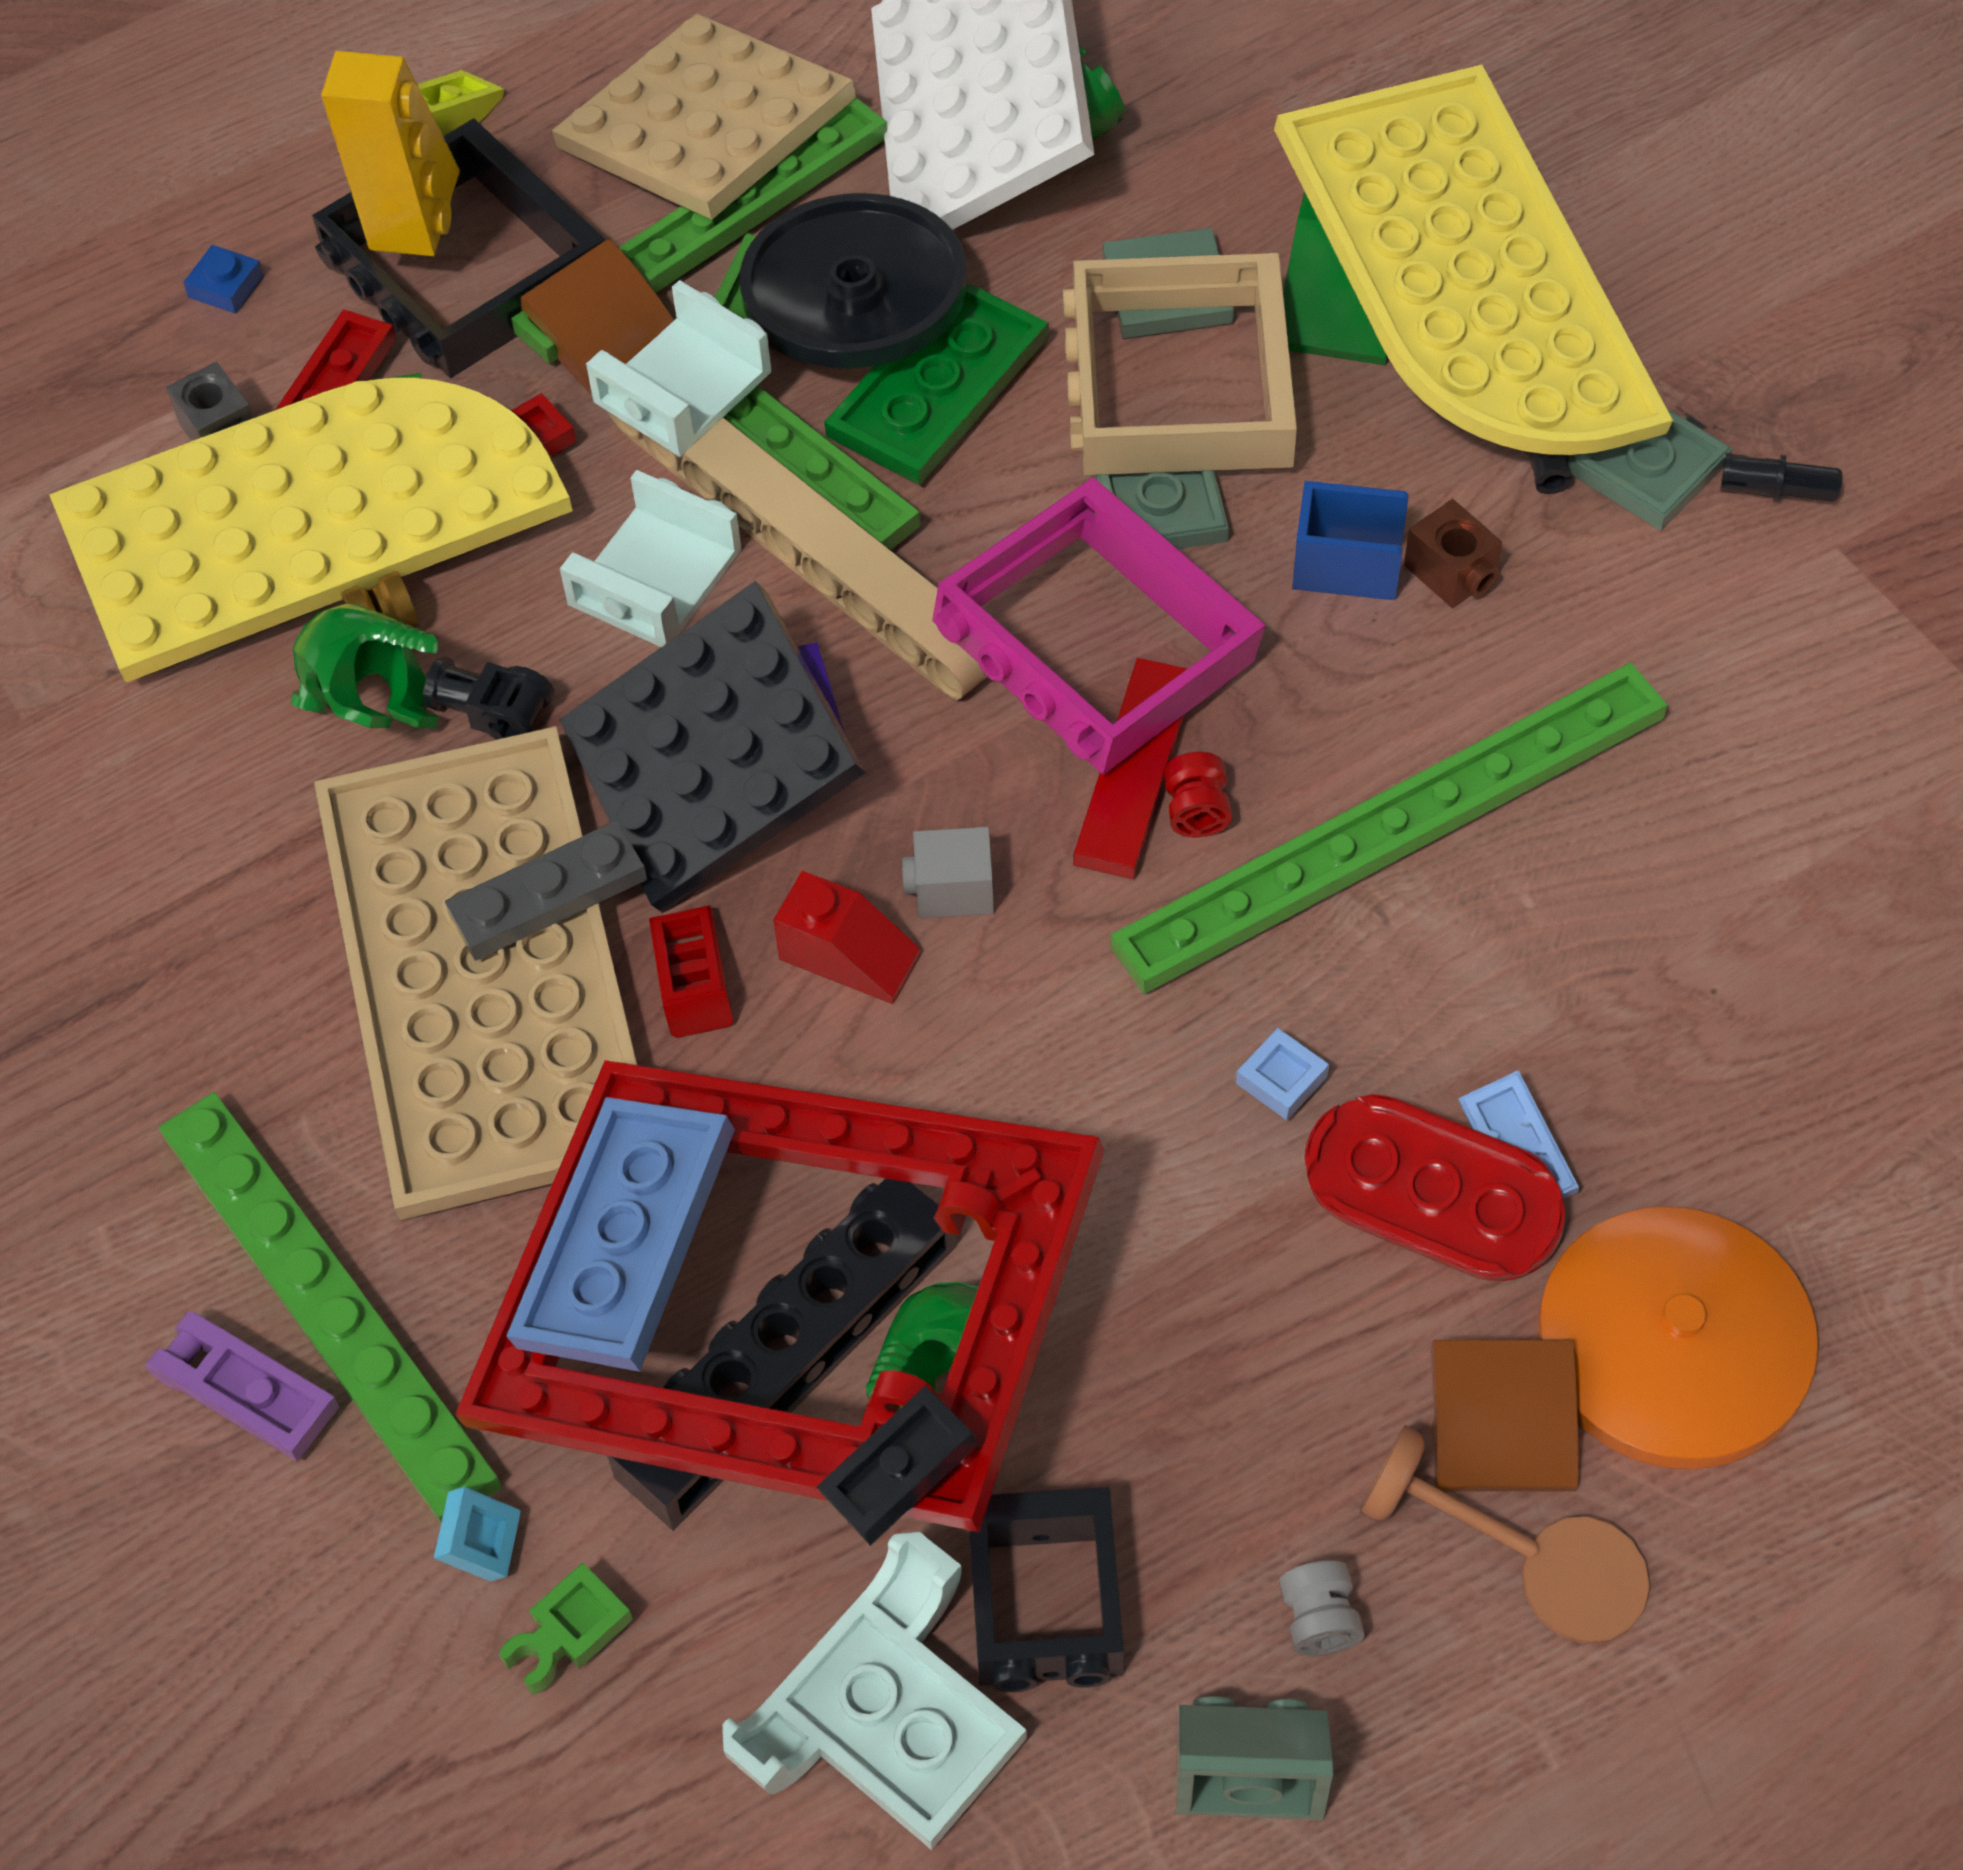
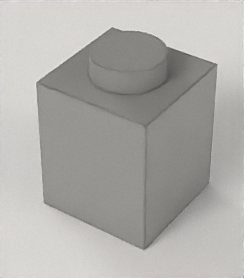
M989 827L913 831L914 856L902 857L904 895L917 894L918 918L994 914Z

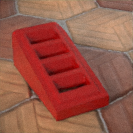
M711 905L649 918L662 1005L671 1036L681 1038L731 1026L733 1024V1016ZM703 935V939L671 946L667 945V942Z

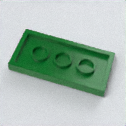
M967 282L963 306L951 326L940 337L923 349L899 360L874 366L824 421L826 437L921 485L1049 338V322Z

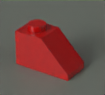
M803 870L773 919L779 960L890 1004L895 1002L921 955L920 948L860 892Z

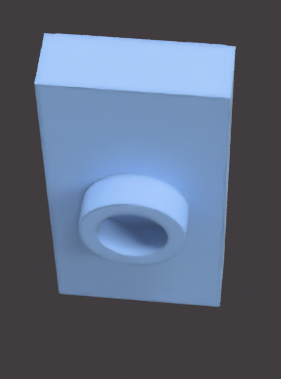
M1519 1070L1458 1098L1459 1105L1472 1129L1519 1147L1538 1157L1554 1176L1556 1183L1560 1187L1563 1199L1579 1192V1187Z

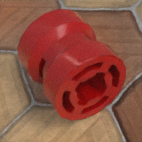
M1202 751L1188 752L1175 757L1164 767V781L1167 793L1173 797L1169 803L1170 826L1174 832L1185 837L1199 838L1208 837L1226 829L1232 822V811L1229 797L1226 793L1222 792L1226 786L1227 777L1225 763L1221 757Z

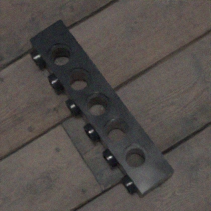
M885 1178L879 1185L871 1183L866 1186L854 1199L850 1207V1213L833 1230L826 1228L820 1231L808 1244L803 1259L786 1276L779 1274L772 1278L759 1293L756 1306L739 1322L730 1321L725 1324L710 1342L709 1352L690 1370L683 1368L676 1372L663 1388L792 1413L956 1248L955 1234L944 1233L933 1219L938 1204L910 1182ZM879 1243L889 1247L888 1251L879 1256H867L860 1253L861 1249L870 1244ZM826 1289H836L844 1293L838 1300L830 1303H821L813 1299L817 1293ZM780 1335H788L797 1339L792 1346L784 1350H772L765 1346L772 1338ZM740 1382L749 1386L744 1394L736 1398H723L717 1395L718 1391L729 1383ZM607 1456L614 1479L672 1531L724 1481L713 1477Z

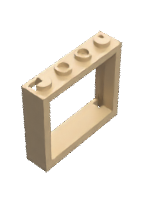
M1279 253L1073 261V289H1063L1064 320L1075 319V328H1065L1066 363L1077 362V371L1067 372L1068 406L1080 407V416L1070 417L1071 452H1082L1084 475L1294 467L1297 426ZM1255 306L1266 421L1099 428L1092 312Z

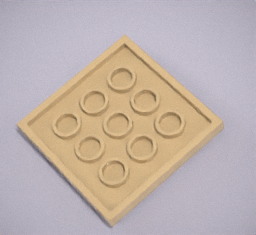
M696 13L657 46L649 50L620 76L613 79L584 105L577 108L552 130V134L557 148L712 220L856 98L852 79Z

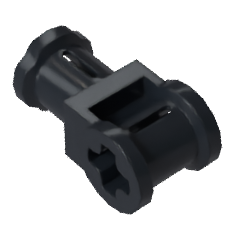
M447 657L437 658L433 662L427 673L423 691V701L426 708L438 710L447 707L467 713L471 729L488 733L496 740L533 732L532 725L541 708L547 707L555 696V689L546 677L527 667L512 666L507 668L487 662L480 674L456 667L453 659Z

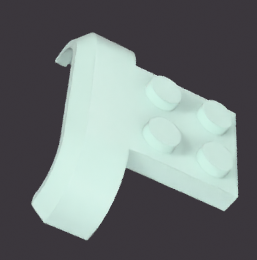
M921 1532L894 1534L888 1542V1552L885 1561L867 1589L770 1697L745 1720L736 1723L733 1719L728 1718L722 1724L725 1756L769 1794L779 1793L791 1786L822 1757L932 1850L1027 1739V1731L1023 1726L922 1644L945 1612L957 1590L961 1578V1565Z

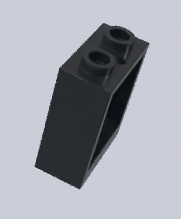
M1110 1487L991 1495L980 1531H970L979 1685L994 1684V1688L1001 1692H1023L1035 1688L1038 1681L1066 1680L1070 1686L1088 1688L1106 1684L1112 1676H1123L1124 1649ZM1095 1541L1103 1636L995 1643L989 1548Z

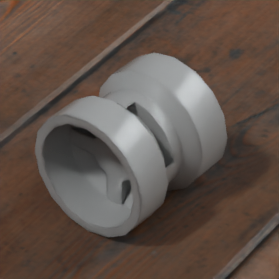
M1340 1561L1313 1562L1295 1567L1280 1577L1279 1585L1283 1603L1294 1610L1295 1620L1290 1625V1634L1296 1653L1305 1656L1333 1654L1349 1649L1364 1639L1365 1634L1360 1613L1351 1608L1350 1602L1347 1599L1353 1591V1583L1347 1564Z

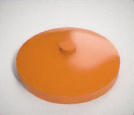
M1662 1206L1642 1208L1621 1213L1596 1224L1579 1236L1557 1261L1545 1286L1538 1313L1537 1340H1573L1578 1425L1612 1450L1636 1461L1672 1469L1712 1468L1735 1462L1759 1451L1773 1441L1795 1417L1809 1390L1817 1362L1818 1336L1813 1309L1802 1284L1790 1266L1771 1246L1748 1229L1718 1215L1696 1209Z

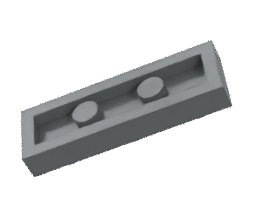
M616 820L445 900V904L474 961H477L646 881L647 877L644 865Z

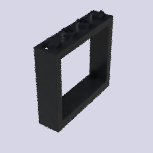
M474 118L443 136L460 170L455 188L475 177L560 257L443 329L359 247L367 241L351 192L312 215L320 242L315 246V249L323 263L330 270L338 268L346 276L351 289L362 301L367 299L372 301L378 307L384 322L392 324L395 333L401 330L410 339L414 350L422 361L426 364L434 362L450 379L518 337L514 333L511 318L523 311L521 308V296L605 241V238Z

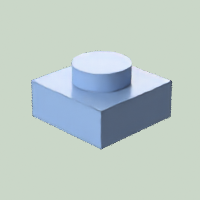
M1277 1028L1237 1070L1236 1084L1288 1121L1328 1077L1329 1064Z

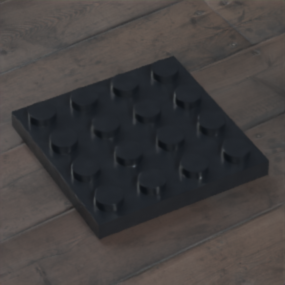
M756 581L559 719L610 823L618 821L644 865L647 880L640 884L650 904L662 913L866 773L770 596Z

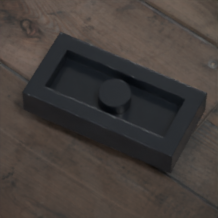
M925 1385L816 1487L825 1499L871 1546L980 1443L960 1419Z

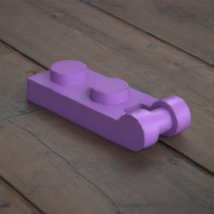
M187 1311L175 1326L178 1335L167 1349L158 1348L145 1364V1368L166 1386L182 1391L296 1462L300 1460L339 1408L335 1397L192 1311ZM200 1350L209 1352L196 1369L189 1365Z

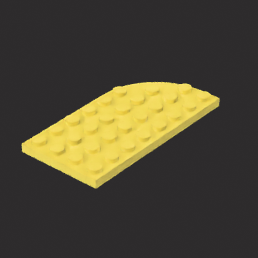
M1483 65L1277 115L1274 131L1386 355L1407 386L1424 403L1456 426L1482 439L1505 447L1549 455L1595 453L1667 434L1673 419Z
M385 378L357 381L317 394L49 494L125 683L342 600L341 591L355 586L367 589L377 585L380 577L398 571L400 576L403 577L573 511L570 497L539 438L516 414L496 400L477 391L452 383L421 378Z

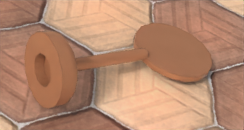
M1406 1425L1403 1426L1370 1487L1360 1509V1514L1374 1521H1383L1392 1514L1404 1491L1525 1555L1521 1571L1525 1598L1538 1620L1559 1637L1581 1644L1604 1643L1615 1639L1632 1628L1645 1610L1650 1584L1645 1560L1628 1536L1610 1523L1585 1516L1563 1518L1542 1529L1535 1540L1413 1476L1423 1455L1425 1440L1418 1431Z

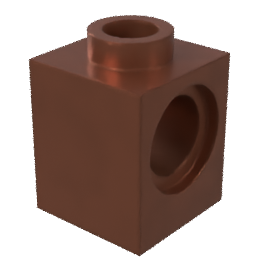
M1452 498L1409 528L1404 566L1453 609L1472 595L1474 597L1481 596L1494 584L1499 574L1498 564L1502 541Z

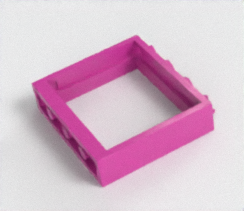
M1094 477L939 582L932 622L937 625L945 639L952 643H957L979 663L983 672L990 679L1004 685L1022 702L1026 711L1033 718L1044 721L1065 740L1074 755L1080 759L1087 760L1102 775L1254 663L1266 626ZM1079 538L1083 539L1211 651L1114 724L1108 721L981 607Z

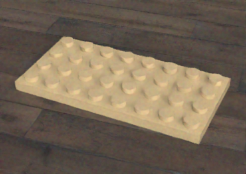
M556 726L314 781L391 1193L399 1221L552 1184L604 1060L637 1065L599 904L597 903L474 961L448 913L445 900L582 837Z

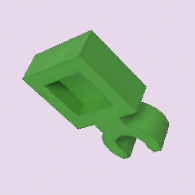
M582 1562L529 1610L532 1620L539 1628L534 1633H521L510 1638L501 1648L499 1655L503 1664L508 1669L513 1667L524 1656L532 1655L539 1658L537 1667L523 1679L527 1689L534 1695L545 1690L552 1683L557 1671V1662L565 1655L580 1669L622 1631L633 1618L630 1610Z

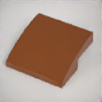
M610 238L521 296L522 310L558 347V360L591 395L586 363L599 351L604 350L619 361L627 364L674 321L648 282Z
M1433 1340L1431 1362L1435 1416L1432 1423L1436 1488L1443 1492H1576L1578 1489V1418L1573 1340Z

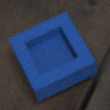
M211 245L183 283L188 298L236 314L264 274L259 260Z

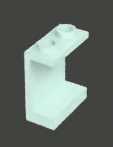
M679 280L672 286L677 318L627 364L601 350L586 363L592 398L595 404L681 457L771 373L767 333L755 321L739 317L721 306L709 293L698 292Z
M636 470L630 478L636 508L595 561L572 552L560 567V573L567 605L662 647L680 634L742 551L737 513L731 511L719 501H707L682 490L668 479H657Z

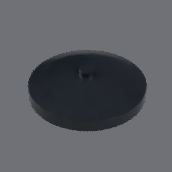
M850 193L819 198L801 204L778 216L753 239L745 252L740 268V289L746 317L755 321L767 333L768 345L780 353L801 362L830 368H863L893 362L931 344L957 318L967 291L964 250L960 240L944 220L927 208L914 202L874 193Z

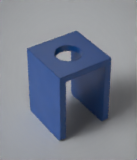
M1304 481L1296 539L1292 589L1394 600L1399 580L1402 557L1401 545L1403 543L1409 494L1398 490Z

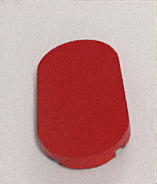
M1379 1094L1355 1097L1356 1100L1347 1101L1341 1106L1338 1104L1325 1112L1314 1125L1307 1140L1304 1157L1310 1188L1319 1204L1331 1216L1349 1226L1467 1275L1488 1281L1513 1280L1535 1271L1551 1257L1561 1240L1565 1225V1206L1560 1187L1545 1163L1528 1151L1399 1099Z

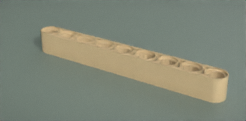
M608 412L616 426L627 437L705 500L719 501L731 511L737 513L738 526L945 695L959 700L988 677L974 658L957 643H952L945 639L937 625L932 622L937 587L724 418L720 419L679 457Z

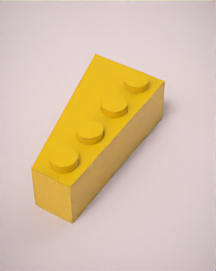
M335 51L321 97L369 250L434 257L441 234L446 235L450 229V202L460 170L404 57Z

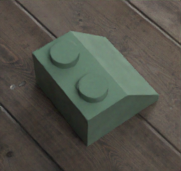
M1216 1696L1198 1698L1194 1700L1193 1705H1179L1176 1814L1307 1820L1324 1819L1333 1778V1758L1327 1710H1310L1308 1703L1292 1699L1271 1701L1266 1705V1708L1237 1707V1703L1234 1700Z

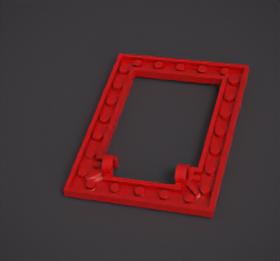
M604 1060L455 1415L465 1427L827 1501L816 1486L899 1410L900 1406H904L926 1385L974 1434L980 1444L902 1517L979 1532L1105 1152L1103 1145L1097 1136ZM605 1098L727 1115L735 1128L726 1151L728 1153L944 1188L933 1218L944 1233L960 1235L966 1216H969L978 1223L985 1239L994 1241L942 1394L936 1393L927 1382L914 1375L895 1370L882 1371L875 1381L860 1426L558 1368L556 1367L559 1359L558 1356L516 1349L506 1335Z

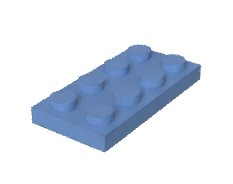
M605 1098L506 1335L516 1349L640 1372L735 1131L727 1115Z

